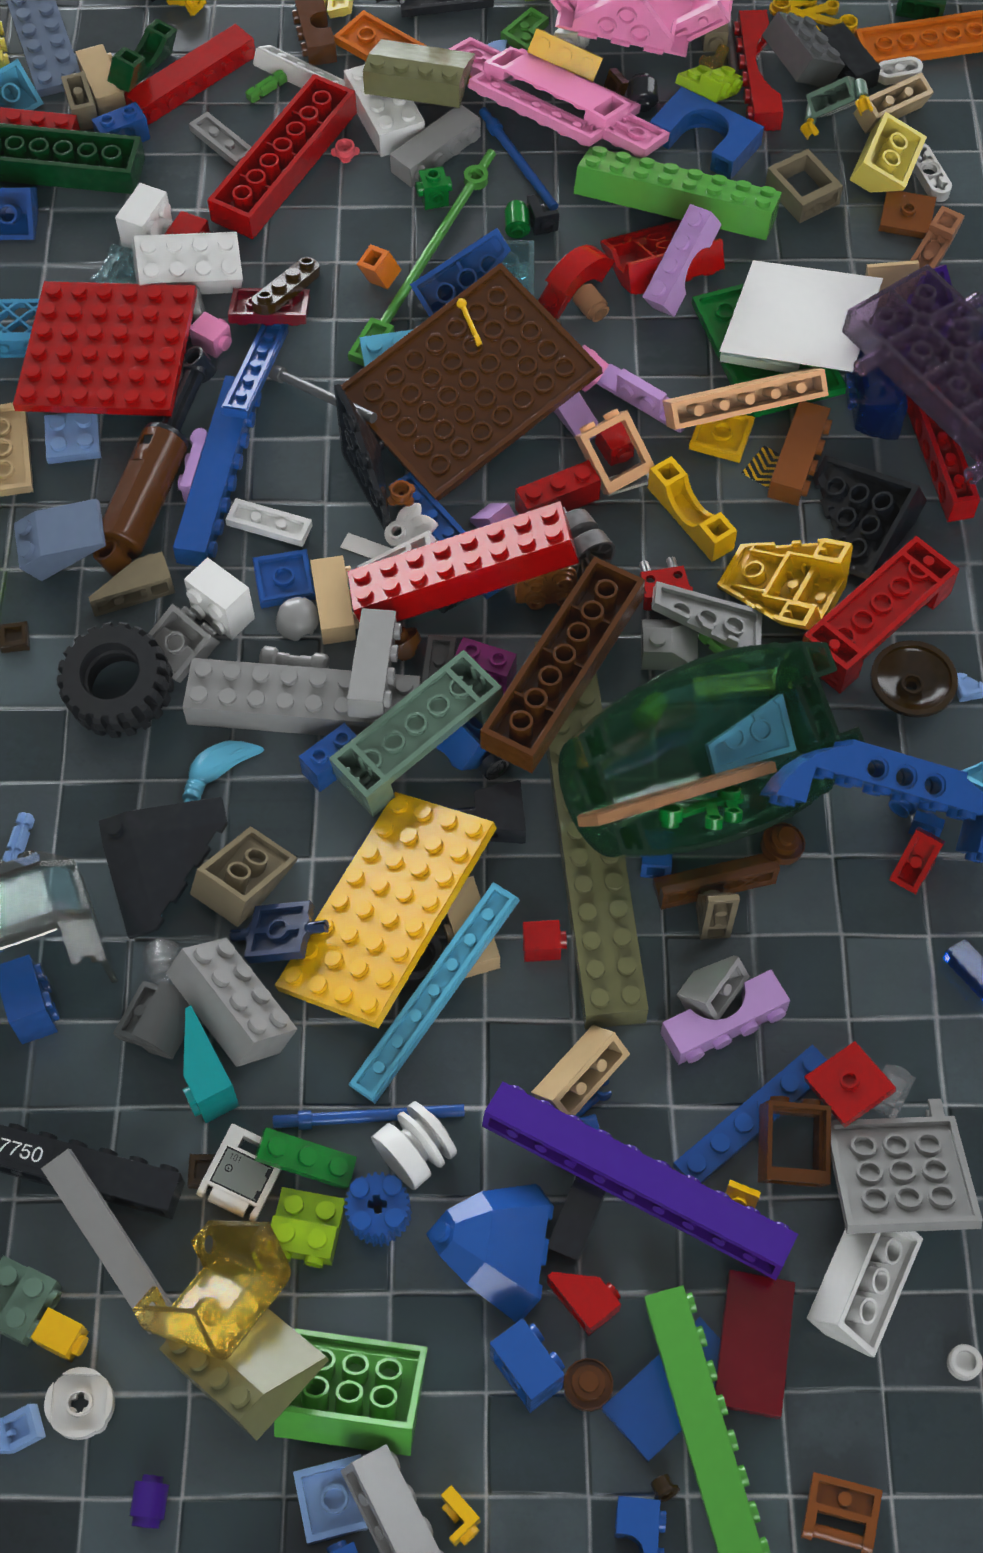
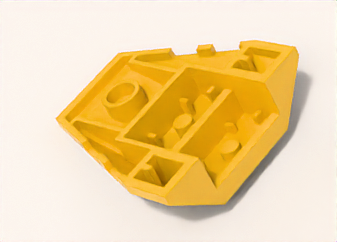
M828 538L818 539V543L802 544L801 540H793L790 545H776L775 542L740 544L717 586L719 589L781 625L810 630L836 606L846 588L853 545L849 542Z

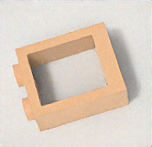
M617 408L603 415L605 420L597 425L592 421L579 428L581 433L574 436L586 461H590L600 477V488L604 495H610L649 473L651 467L655 466L628 410L619 412ZM622 422L641 462L609 479L589 438Z

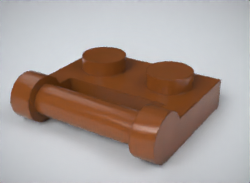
M813 1472L801 1528V1538L812 1540L814 1537L859 1549L860 1553H872L883 1490ZM817 1513L864 1525L863 1535L816 1523Z

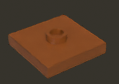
M904 191L886 192L878 231L924 239L933 219L937 197Z

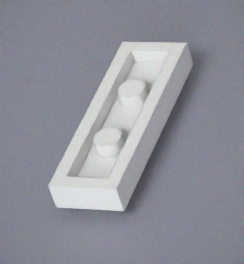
M235 498L225 519L227 526L303 547L313 526L312 519Z

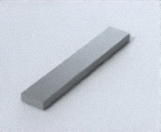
M67 1149L43 1166L41 1170L149 1335L154 1333L179 1314L73 1151Z

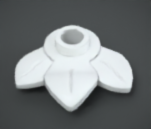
M414 503L412 506L403 507L398 512L396 521L391 522L386 527L384 536L388 544L396 547L428 530L432 534L438 527V523L429 516L421 515V504ZM402 530L400 535H393L395 531Z

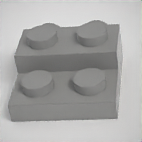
M171 604L148 634L156 640L167 657L173 671L172 678L181 683L189 673L192 658L207 659L220 641L214 637L217 632L205 622L199 625L195 621L198 616L188 607L184 606L180 609Z

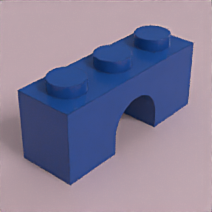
M618 1496L614 1538L628 1539L634 1542L639 1548L640 1553H664V1548L658 1547L659 1533H665L666 1511L660 1510L661 1500Z

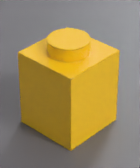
M48 1307L30 1338L38 1346L72 1363L75 1356H80L85 1350L89 1340L87 1337L89 1332L81 1323Z

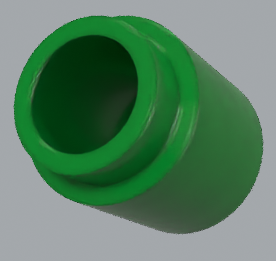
M513 200L509 202L504 210L505 232L511 238H523L530 232L529 209L523 201Z

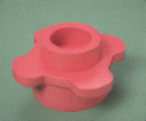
M348 138L338 140L335 148L331 149V155L338 157L342 163H349L354 156L360 154V149L355 147L354 142Z

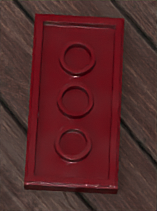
M729 1270L716 1370L718 1380L715 1381L714 1387L716 1395L723 1394L727 1409L775 1419L782 1417L795 1282L782 1279L774 1280L766 1276Z

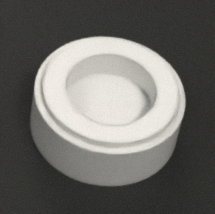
M957 1345L947 1356V1368L952 1376L958 1380H972L982 1370V1356L971 1345Z

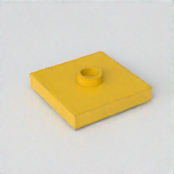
M744 414L696 425L689 443V450L740 463L755 422V417Z

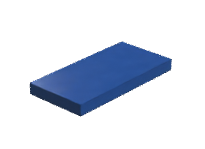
M699 1317L694 1322L696 1327H703L708 1346L702 1348L706 1361L712 1360L715 1370H717L720 1338ZM660 1354L601 1408L603 1413L647 1463L682 1431Z

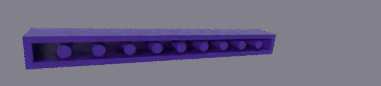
M502 1081L484 1111L482 1127L766 1276L777 1280L798 1236V1233L792 1231L788 1225L770 1220L761 1215L757 1209L741 1205L722 1191L710 1189L701 1184L697 1178L681 1174L662 1160L650 1158L637 1147L629 1144L625 1145L614 1139L608 1132L590 1127L579 1117L561 1112L550 1102L538 1100L530 1096L517 1085H509Z

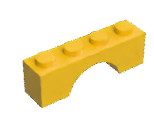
M672 456L649 469L647 488L711 562L734 550L737 536L736 528L721 512L712 514L700 504L693 493L688 474Z

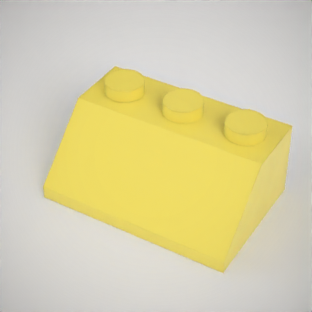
M885 112L872 128L850 177V181L870 193L903 191L907 186L927 136Z

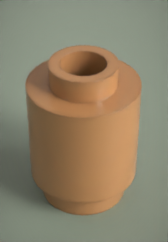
M583 284L573 296L575 305L587 319H592L593 322L602 320L609 312L608 302L593 284Z

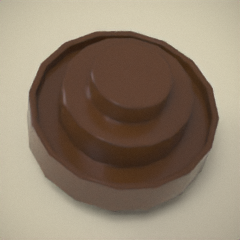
M402 627L401 639L395 640V645H398V659L401 661H406L416 654L415 650L422 639L417 628Z
M776 822L769 825L764 831L760 845L762 852L769 860H778L780 865H791L802 856L806 842L798 828L785 822Z
M584 1358L575 1361L567 1369L564 1376L563 1390L566 1399L573 1407L581 1411L592 1412L601 1409L609 1401L613 1392V1378L610 1370L604 1363L596 1359Z

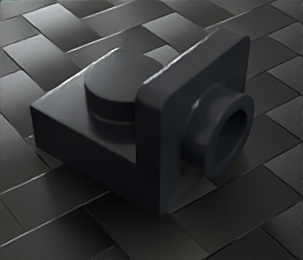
M537 194L527 196L530 225L534 236L558 231V210L546 212L545 205L540 204Z

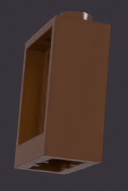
M771 1096L770 1100L760 1104L758 1183L817 1188L830 1185L831 1106L821 1105V1100L801 1099V1103L789 1102L790 1098L786 1096ZM773 1114L814 1118L813 1170L772 1166Z

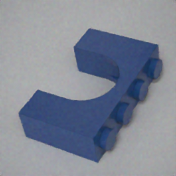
M681 87L650 120L651 124L670 132L668 142L662 145L667 149H670L683 133L693 128H710L720 133L724 139L712 151L710 170L730 180L762 144L764 126L684 87Z

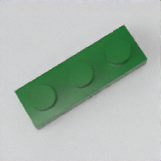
M266 1127L262 1132L254 1161L346 1190L349 1188L357 1157Z

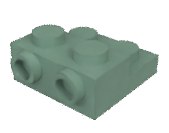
M4 1255L0 1260V1334L28 1347L32 1340L30 1337L47 1308L54 1309L60 1301L62 1286L57 1280Z

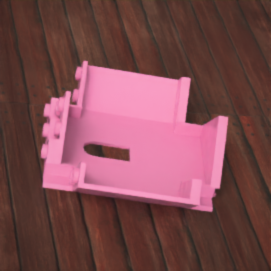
M550 0L558 10L555 23L557 28L578 32L577 36L597 40V37L611 40L612 44L624 47L634 45L643 47V51L659 55H662L664 52L685 58L690 41L730 22L733 0Z

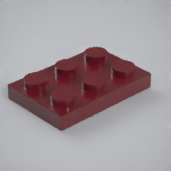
M233 288L228 310V323H236L238 325L263 324L266 326L274 324H288L290 326L306 324L310 303V289H303L275 313L260 315L253 311L252 297L263 288Z

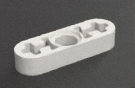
M924 143L913 172L928 196L937 197L936 202L946 201L949 198L952 183L930 147ZM930 169L935 174L929 175L924 173L923 170Z

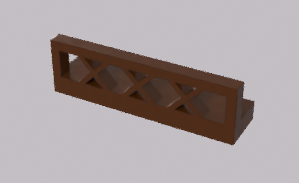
M762 853L653 878V887L662 910L697 902L698 894H703L709 890H718L720 893H736L776 884L780 866L778 860L771 861Z

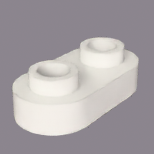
M912 56L882 61L879 63L881 70L878 82L883 85L897 84L921 73L923 63L920 59Z

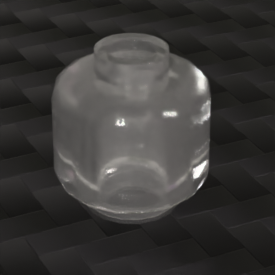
M157 939L146 945L142 957L143 973L148 980L158 985L161 981L169 984L172 983L166 972L181 951L179 944L167 939Z

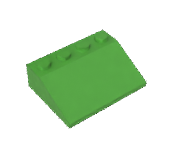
M295 1328L297 1333L327 1356L329 1361L274 1421V1437L374 1451L387 1444L390 1451L394 1454L411 1456L428 1347Z

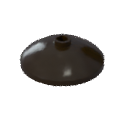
M900 641L887 646L877 655L870 673L872 689L880 702L890 710L908 717H928L941 712L951 703L958 687L957 671L950 658L937 647L921 641ZM906 687H912L914 690H909Z

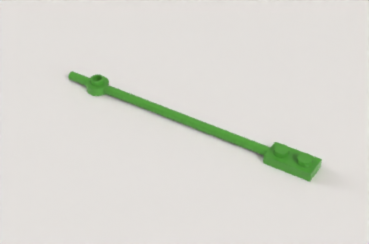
M493 149L487 150L478 165H471L465 169V186L381 319L378 320L371 317L359 337L395 332L394 325L390 323L411 291L412 287L410 284L419 278L472 192L487 186V169L496 156V152ZM358 337L348 353V361L364 366L360 339Z

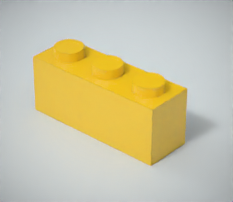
M536 28L527 51L592 82L595 80L603 61V57L539 28Z

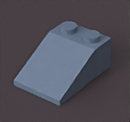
M97 499L34 511L14 523L19 568L40 581L49 578L106 546L100 501Z

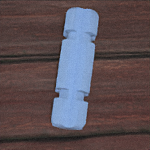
M25 812L18 814L15 822L17 826L13 827L6 847L9 850L5 851L2 859L4 866L14 869L19 867L22 859L20 855L24 853L30 836L28 831L32 829L35 822L32 814Z

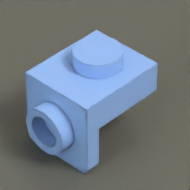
M27 1404L0 1418V1454H14L46 1437L37 1404Z

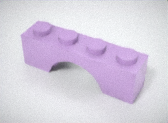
M692 204L689 205L643 295V298L653 309L675 317L686 295L685 280L693 258L700 250L711 247L722 225L711 211Z
M766 971L744 982L741 992L742 1006L730 1017L712 1020L701 1017L691 1009H688L662 1022L660 1034L678 1065L686 1061L688 1063L696 1062L705 1055L704 1052L714 1047L716 1050L722 1049L732 1042V1038L740 1034L748 1036L758 1030L759 1025L767 1021L774 1023L782 1019L786 1015L790 999L773 971Z

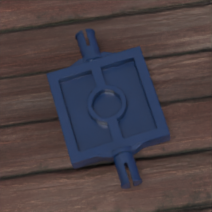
M310 900L255 906L253 919L248 927L244 929H231L229 936L232 942L246 940L247 945L244 958L249 964L305 958L310 935L328 933L329 922L327 920L312 921L315 906Z

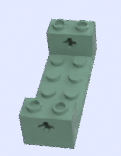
M465 650L461 651L329 758L336 779L374 817L395 798L391 784L472 717H475L482 725L485 724L503 696L502 687Z

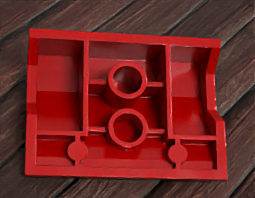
M682 220L600 240L604 253L615 260L612 268L618 280L630 294L638 295L645 293ZM723 239L714 240L710 248H704L696 254L688 268L685 282L691 281L696 276H709L715 274L716 271L725 269Z

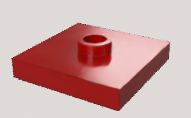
M856 1041L804 1076L805 1082L825 1105L831 1106V1113L844 1128L896 1092L894 1084Z

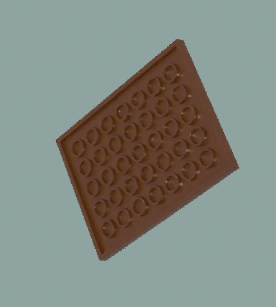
M499 263L340 386L353 403L377 414V420L374 423L366 421L372 432L435 500L439 501L603 372L602 367L513 274L502 263ZM460 298L465 299L467 302L466 308L482 341L480 346L476 345L464 314L457 307L456 303Z

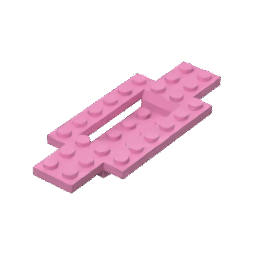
M472 37L449 48L450 50L475 53V59L470 72L472 78L469 79V89L477 92L482 97H488L496 101L500 106L516 111L521 116H527L537 121L541 126H547L562 136H568L576 140L580 145L590 147L599 140L604 139L615 147L631 152L635 157L643 158L668 142L670 132L636 116L640 112L641 104L534 56L523 48L516 49L510 46L501 52ZM516 79L525 81L533 85L537 90H544L552 94L556 99L564 100L573 104L577 109L585 110L584 120L507 83V81H515Z

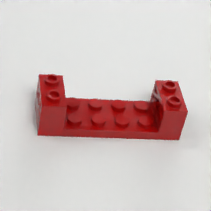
M916 535L803 635L798 660L841 694L859 677L864 659L924 605L934 610L951 594L960 569Z

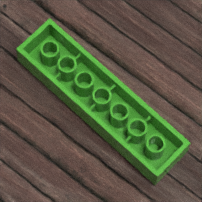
M590 146L577 166L573 194L680 220L683 219L689 205L692 204L711 211L722 224L721 230L767 240L777 217L782 192L776 191L775 188L770 186L759 187L751 185L750 182L745 180H730L720 174L709 175L699 169L688 170L679 168L674 163H658L649 157L637 158L627 152L616 153L608 151L602 146Z

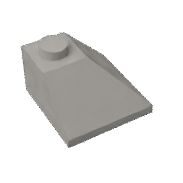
M641 619V670H698L697 631L672 619Z

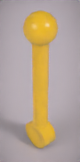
M460 298L456 303L457 307L462 310L476 345L480 346L482 341L466 308L467 302L465 299Z

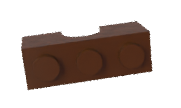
M295 0L296 10H292L294 25L298 24L296 26L298 41L303 40V42H300L302 56L307 57L308 63L314 66L337 62L336 43L332 29L328 27L324 0Z

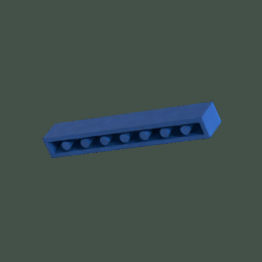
M225 375L175 538L173 551L176 563L199 566L207 557L211 559L217 555L218 543L216 541L218 535L221 536L223 534V517L230 510V493L236 490L237 470L242 469L243 449L248 448L250 438L248 432L255 425V408L260 407L262 393L260 392L248 419L221 415V406L236 378L234 376Z

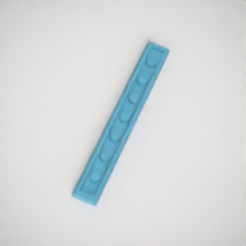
M494 882L491 884L348 1085L352 1089L376 1104L520 900L517 896Z

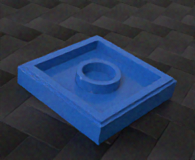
M307 549L252 558L261 608L279 606L286 600L295 597H305L309 600L316 599Z

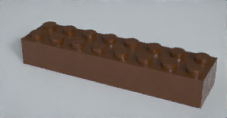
M595 556L593 557L481 728L480 747L530 773L534 772L641 603L645 579Z

